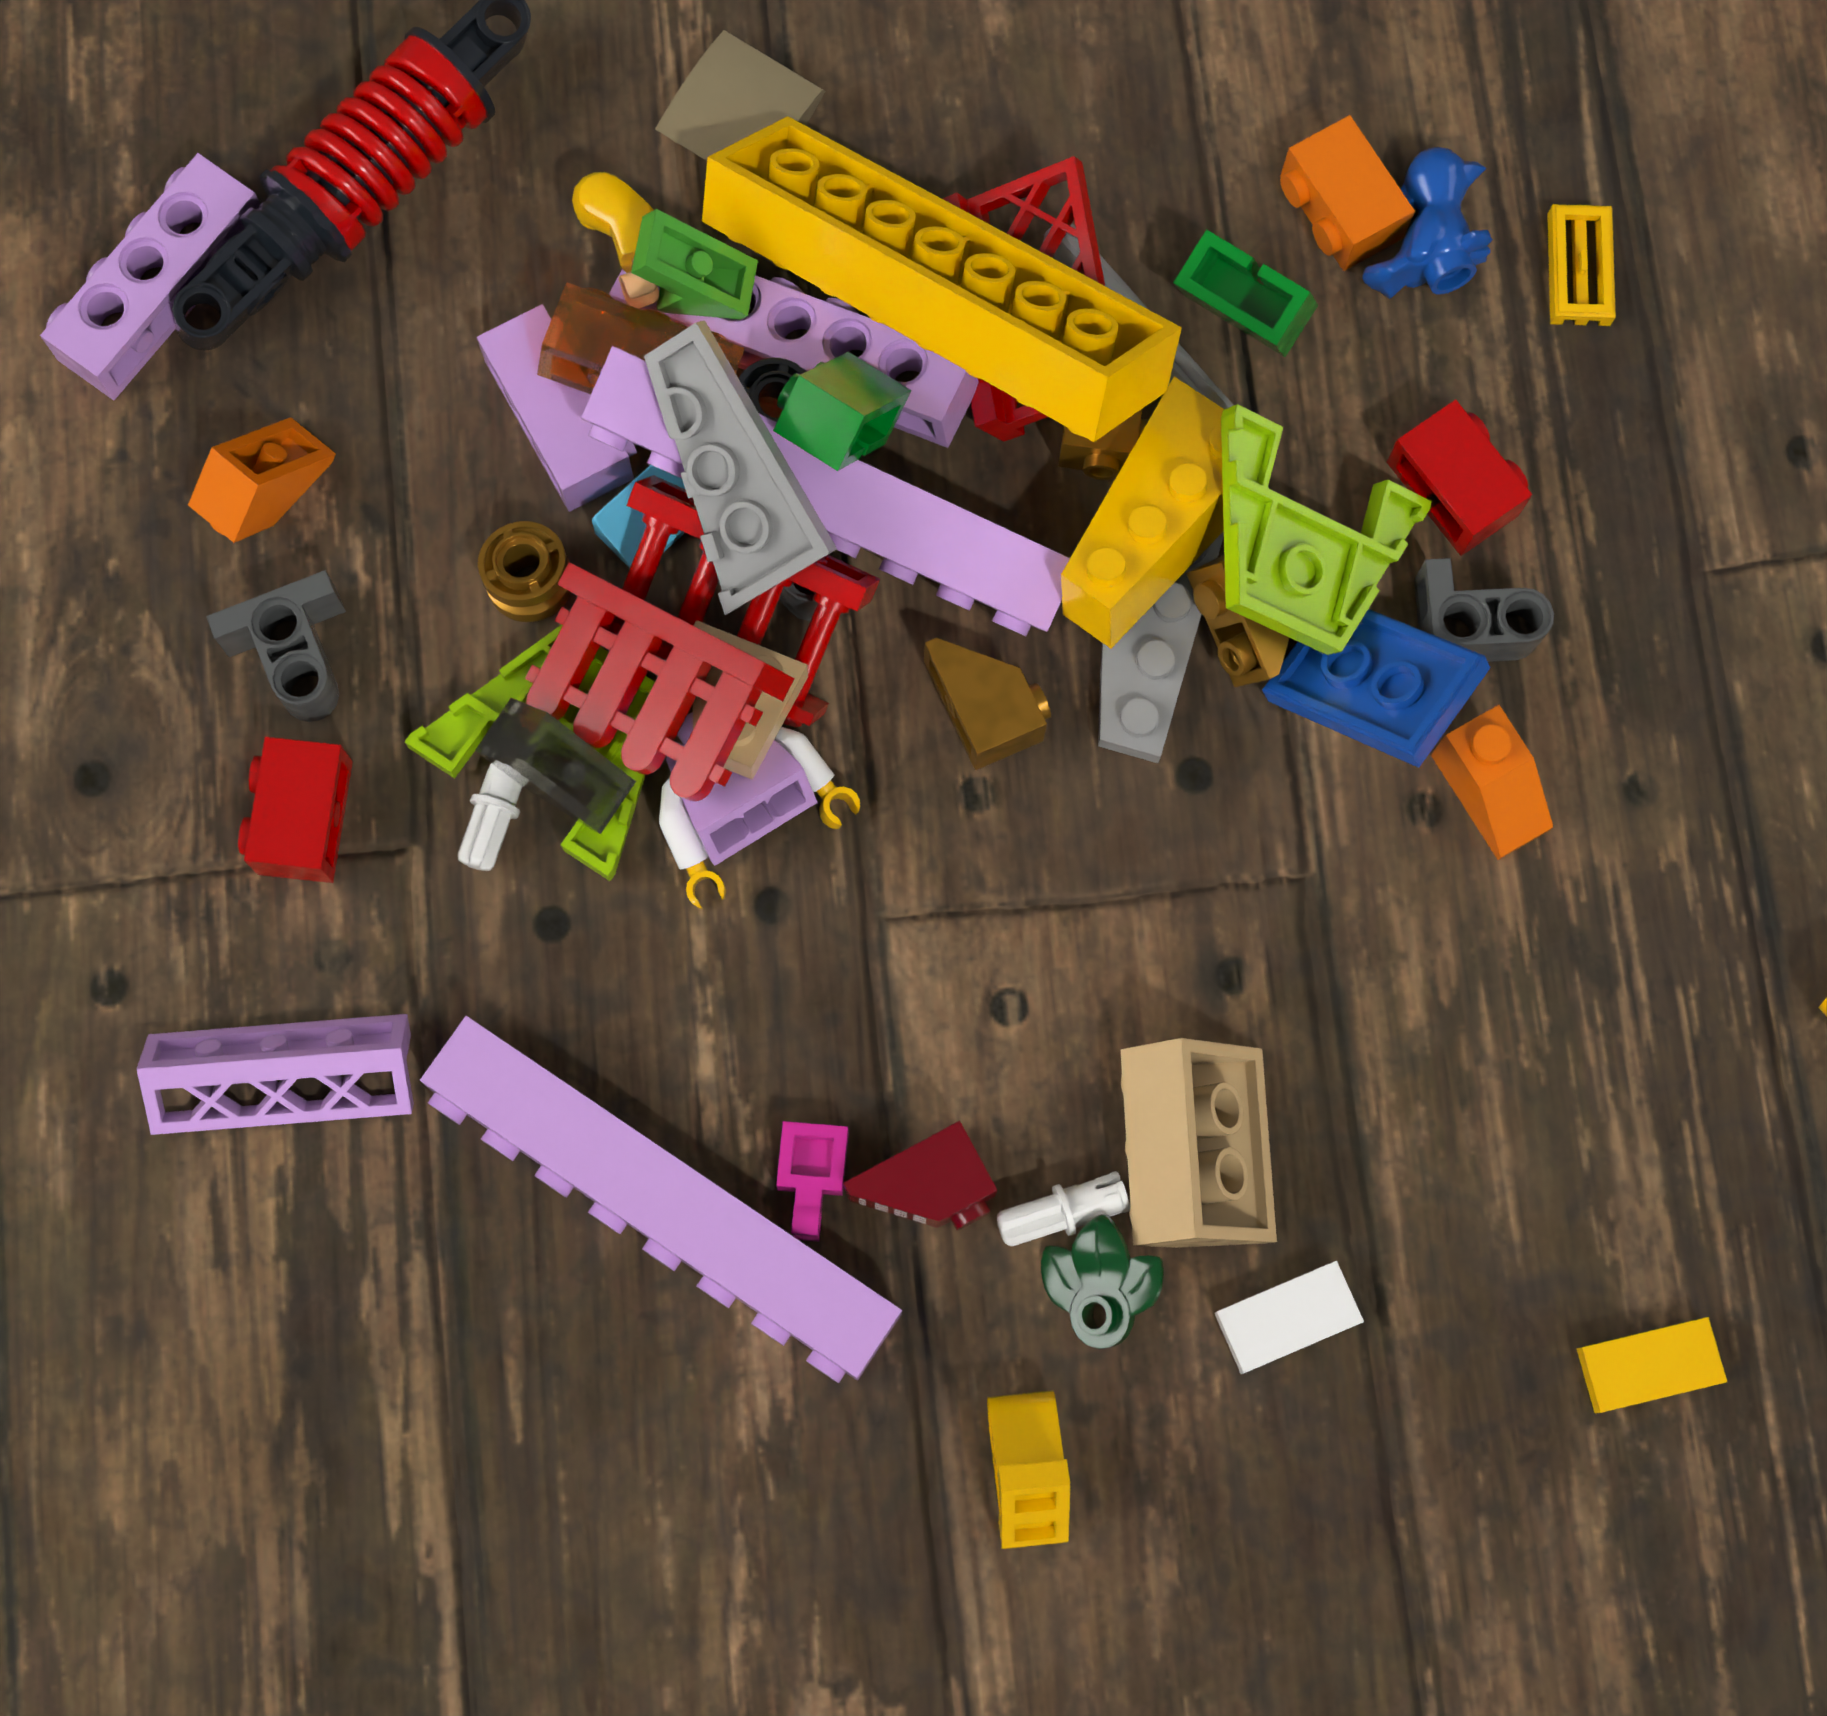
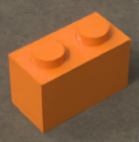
M1351 115L1289 147L1280 175L1282 190L1290 204L1295 208L1301 207L1312 223L1315 241L1322 252L1327 256L1333 255L1343 271L1405 237L1415 210Z

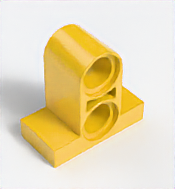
M1054 1391L987 1397L988 1423L999 1507V1529L1002 1549L1068 1542L1070 1478L1067 1459H1064Z

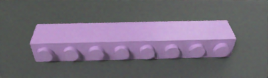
M612 346L581 416L582 420L593 424L588 436L622 452L628 441L652 452L647 461L648 464L682 479L680 473L685 472L675 439L669 438L646 362ZM759 414L834 542L837 551L855 559L860 548L883 558L879 570L912 585L918 574L940 584L936 596L969 611L974 600L997 610L992 620L993 622L1025 637L1031 626L1039 630L1048 631L1062 601L1061 573L1070 558L862 461L857 460L836 471L775 433L773 429L777 422Z
M467 1016L464 1017L420 1079L429 1090L434 1092L428 1101V1104L458 1125L468 1115L487 1128L481 1140L511 1161H514L519 1152H522L540 1164V1168L534 1175L536 1178L566 1198L573 1188L594 1201L588 1213L618 1234L622 1233L627 1224L648 1238L642 1250L671 1270L675 1271L682 1261L703 1275L697 1287L725 1307L730 1308L734 1300L738 1299L757 1312V1315L751 1324L784 1346L790 1336L813 1350L806 1361L837 1383L841 1381L845 1373L855 1380H859L902 1315L900 1308Z

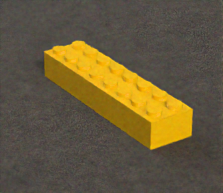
M787 116L707 157L702 222L725 234L731 241L743 244L766 257L779 268L789 270L814 284L825 294L837 297L862 311L873 321L885 324L915 341L921 348L933 351L965 369L969 375L982 379L1011 395L1022 405L1034 408L1066 426L1072 433L1095 442L1167 392L1182 327Z

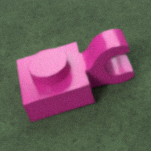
M783 1121L776 1186L777 1190L795 1192L791 1234L798 1240L819 1242L823 1194L843 1196L849 1134L848 1127Z

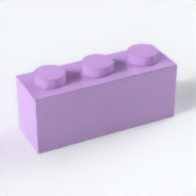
M541 304L477 336L485 363L568 512L634 479L629 457L636 454L637 451L632 442L628 441L622 452L588 436L593 424L582 420L581 416L598 379L592 370L581 373L572 357L580 353L563 319L553 323L545 307Z

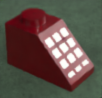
M960 1120L843 1183L844 1191L850 1202L936 1228L952 1221L956 1230H960L988 1215L991 1210L986 1202L995 1198L998 1191Z

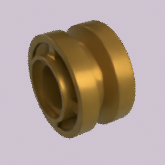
M530 521L514 522L497 529L484 542L478 557L479 575L491 602L504 616L520 622L543 620L558 612L571 595L570 591L557 585L569 560L561 540L548 527ZM528 566L538 567L533 574L527 577H514L522 568Z

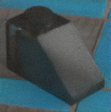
M510 698L475 749L477 753L518 784L599 834L603 832L636 783L634 779L548 712Z

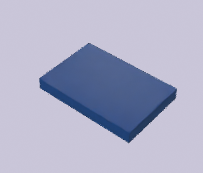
M1368 609L1342 652L1326 655L1297 641L1283 660L1280 674L1269 679L1262 691L1268 702L1419 768L1487 674L1490 666L1485 655Z

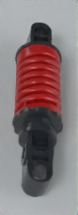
M479 0L440 39L425 29L412 27L405 34V40L385 59L384 65L377 66L372 71L369 81L361 82L354 89L353 97L344 98L337 106V113H329L321 121V129H312L306 135L304 147H294L287 154V165H276L270 171L266 169L259 177L261 184L268 194L266 202H262L258 209L249 208L240 217L245 229L229 239L213 255L205 268L179 291L174 300L173 314L175 327L181 340L197 350L215 349L221 346L250 316L255 315L278 294L291 276L304 281L313 272L311 264H314L319 259V256L326 254L336 261L345 263L351 257V251L366 236V231L359 220L370 227L377 226L383 220L381 208L386 211L395 209L399 205L397 193L408 195L415 189L416 183L413 177L420 180L425 179L432 170L430 162L439 164L447 157L446 145L457 147L463 142L464 135L462 129L464 127L476 129L481 123H487L495 115L494 104L484 87L524 47L531 22V13L526 1ZM495 15L507 17L513 22L517 31L508 36L497 35L488 28L485 20ZM208 304L217 309L221 318L214 327L207 330H199L186 322L185 315L194 305Z

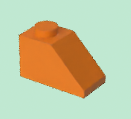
M293 418L284 419L211 447L188 506L208 521L215 531L226 536L233 543L274 526L332 464L336 453Z
M1500 705L1446 734L1432 752L1431 757L1497 860L1553 828L1534 757Z

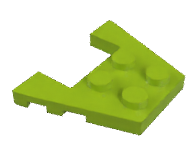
M1239 404L1226 408L1221 416L1226 609L1326 655L1342 652L1380 591L1376 587L1389 564L1399 560L1408 545L1405 541L1407 535L1415 523L1424 520L1430 510L1432 501L1390 480L1375 483L1372 487L1362 530L1359 533L1269 489L1268 485L1283 427Z
M560 625L499 669L500 674L472 695L466 693L448 706L450 710L426 728L422 725L412 732L405 740V743L410 750L455 779L491 728L496 727L595 792V797L560 845L563 851L608 881H611L616 874L645 775L627 768L621 759V749L628 736L626 733L617 730L613 740L608 745L602 748H593L578 741L573 732L574 720L580 708L570 704L565 715L556 722L543 721L534 717L528 711L526 699L533 683L526 680L525 677L531 665L538 668L542 667L563 626ZM601 646L578 688L587 694L609 653ZM645 676L626 715L635 720L655 683L647 676Z

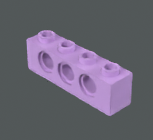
M199 153L196 154L186 167L177 169L168 179L164 193L147 212L138 214L131 221L126 230L125 238L108 257L101 258L92 266L87 275L86 283L68 303L61 304L50 315L46 329L40 336L56 359L109 398L115 400L176 329L173 304L179 291L205 268L213 255L229 239L245 229L240 217L249 208L258 209L260 205L255 192ZM201 223L195 231L189 234H179L188 224ZM162 268L160 273L154 278L140 280L142 275L149 269ZM195 305L192 306V307L187 311L185 317H186V316L189 314V312L195 307ZM118 312L123 313L116 323L109 326H101L104 319L109 315Z

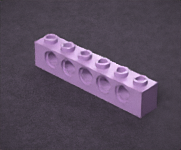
M622 269L619 276L626 274V272ZM755 275L749 307L753 311L741 320L664 313L657 310V302L631 311L622 293L619 276L609 293L622 323L665 340L673 338L694 323L705 320L730 365L743 370L762 359L783 358L795 362L802 369L809 371L822 361L826 363L848 351L861 350L864 352L858 358L892 379H895L905 371H917L920 374L915 379L908 382H899L912 391L894 428L947 448L972 401L979 383L978 378L969 375L965 369L933 351L921 348L915 341L885 324L875 322L871 318L858 314L856 309L846 302L836 298H827L826 301L804 294L797 285L779 277H774L770 281ZM794 330H808L804 336L798 339H785Z

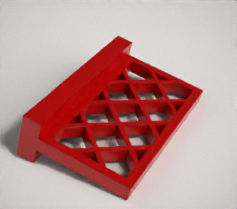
M1075 156L969 199H966L959 193L942 198L990 224L988 212L1009 203L1014 204L1020 210L1007 234L1018 240L1022 239L1033 217L1040 218L1051 224L1052 227L1038 251L1053 257L1066 233L1077 238L1080 253L1071 268L1105 286L1083 163ZM1067 180L1070 196L1057 219L1038 209L1050 187ZM1073 220L1075 221L1076 229L1071 227ZM978 379L979 383L972 398L971 406L975 427L1004 442L1025 435V425L1048 417L1034 408L1023 406L1016 398L988 382Z

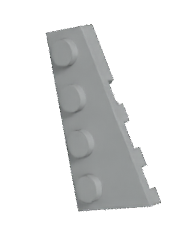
M705 320L694 323L644 355L669 438L675 439L685 472L680 474L688 498L693 497L704 534L700 538L708 562L713 561L722 589L718 595L724 614L726 615L837 550Z
M1224 531L1112 649L1102 643L1099 747L1159 763L1201 618V613L1194 601V591L1186 573L1218 558Z

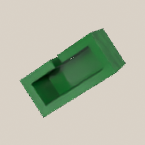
M1207 229L1173 282L1185 297L1283 357H1286L1318 307L1310 291L1265 264L1260 268L1252 256ZM1260 278V280L1262 281V283H1263L1264 285H1262L1261 283H1259V282L1257 281V279Z
M847 352L826 363L822 361L805 373H796L788 380L777 401V407L782 409V412L773 431L836 471H839L860 459L861 455L865 456L886 444L912 390L852 353Z

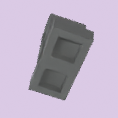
M1451 558L1426 559L1414 579L1419 629L1485 655L1488 662L1514 661L1526 658L1534 652L1553 625L1554 611L1552 605L1544 594L1535 589L1505 588L1454 591ZM1511 614L1521 616L1530 624L1532 633L1526 635L1515 632L1508 625L1506 616ZM1451 617L1463 621L1469 629L1470 636L1465 638L1454 636L1445 628L1443 619Z
M326 570L206 616L214 639L228 657L256 647L271 688L292 716L301 721L314 722L327 717L335 709L339 699L338 684L314 624L345 613L346 610L338 590ZM284 621L297 622L296 629L290 637L280 641L270 640L271 632L276 625ZM310 675L319 677L317 687L312 693L303 697L291 695L294 684L302 677Z

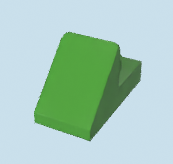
M655 209L642 216L631 273L660 287L656 307L661 312L741 320L748 316L758 260Z

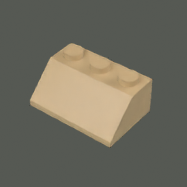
M1186 1038L1120 1049L1122 1066L1121 1088L1124 1097L1126 1128L1125 1152L1128 1159L1130 1189L1129 1216L1132 1224L1133 1246L1178 1248L1277 1242L1262 1049Z

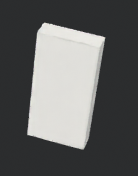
M1337 1261L1214 1313L1240 1374H1244L1364 1322Z

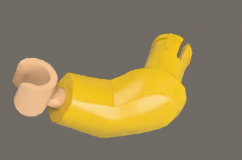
M594 172L582 177L574 187L572 198L574 211L579 222L584 227L597 230L612 237L620 266L626 272V274L619 276V283L629 309L634 311L656 303L659 299L657 285L631 273L642 216L654 209L628 184L613 174Z

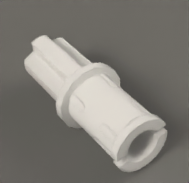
M496 743L494 755L480 793L473 794L470 799L471 804L475 807L457 854L458 860L464 865L482 871H490L494 867L510 820L517 819L520 814V810L515 806L524 784L527 770L534 758L529 752L509 744Z
M1114 1171L1108 1175L1095 1178V1180L1064 1189L1060 1184L1052 1187V1195L1000 1211L997 1214V1224L1005 1244L1016 1246L1065 1230L1068 1236L1076 1234L1077 1227L1086 1225L1096 1216L1105 1214L1111 1217L1120 1213L1129 1212L1130 1205L1123 1181H1120L1119 1173Z

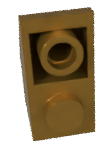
M1224 555L1186 573L1194 591L1195 604L1207 621L1218 647L1220 663L1230 675L1234 687L1269 680L1279 675L1289 637L1226 609Z

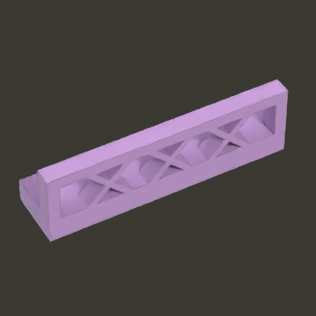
M399 1014L148 1034L137 1066V1074L151 1135L412 1114L414 1102L407 1065L411 1038L408 1015ZM391 1071L395 1094L371 1096L354 1083L364 1073ZM313 1077L332 1089L323 1100L306 1101L289 1090L297 1079ZM250 1083L267 1095L258 1105L241 1106L223 1093L232 1084ZM183 1088L201 1099V1101L193 1110L165 1112L160 1090Z

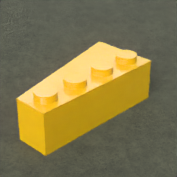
M1175 376L1061 573L1063 615L1110 649L1224 531L1221 416L1224 408Z

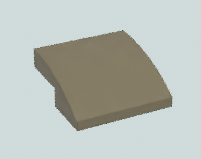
M723 30L692 69L669 104L655 130L707 161L708 156L787 116L806 126L826 91Z

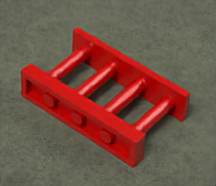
M655 475L635 482L626 505L644 513L642 521L646 524V528L622 589L644 601L670 534H677L681 530L700 540V536L704 534L693 497L688 498L685 489ZM700 541L699 547L703 550V553L677 617L691 625H694L696 620L703 622L719 582L713 561L708 562L702 541ZM830 555L823 557L752 599L737 634V637L761 645L784 587H791L794 582L815 592L813 599L817 602V606L795 657V660L807 664L808 678L783 723L793 727H801L802 723L811 726L825 714L829 703L808 694L836 624L841 613H848L850 609L859 611L869 604L880 582V578ZM616 615L608 631L618 636L625 620ZM664 640L656 655L667 660L674 645Z

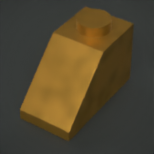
M939 638L925 642L924 663L975 771L1044 741L1047 727L1045 720L1051 718L1050 707L1038 683L1028 685L1020 668Z

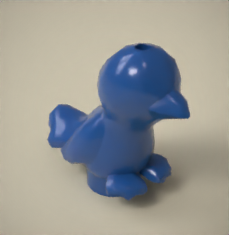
M1442 147L1428 148L1414 157L1405 174L1401 191L1418 215L1405 235L1401 251L1390 260L1365 268L1362 277L1364 283L1371 289L1381 292L1389 299L1395 296L1405 285L1415 288L1427 281L1434 294H1446L1468 283L1476 273V265L1487 261V255L1491 253L1488 244L1493 239L1488 230L1470 231L1468 223L1461 212V202L1469 186L1486 170V167L1476 161H1464L1451 149Z

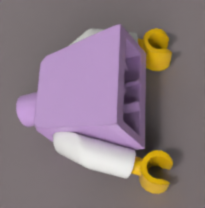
M693 712L686 716L677 734L683 746H685L693 731ZM781 727L753 780L732 772L725 787L715 782L711 792L703 800L694 802L676 795L671 789L670 778L663 784L659 815L660 828L678 868H686L690 879L686 887L687 897L696 907L703 909L700 901L695 896V887L703 879H712L716 882L722 900L725 899L726 895L725 883L717 874L707 870L703 860L709 857L714 866L815 805L817 800L814 792H817L822 799L819 815L823 823L829 828L840 829L842 826L839 818L830 809L831 800H844L855 815L859 812L860 799L857 793L850 788L844 786L836 787L831 779L835 774L804 734ZM667 756L666 761L672 772L677 761Z

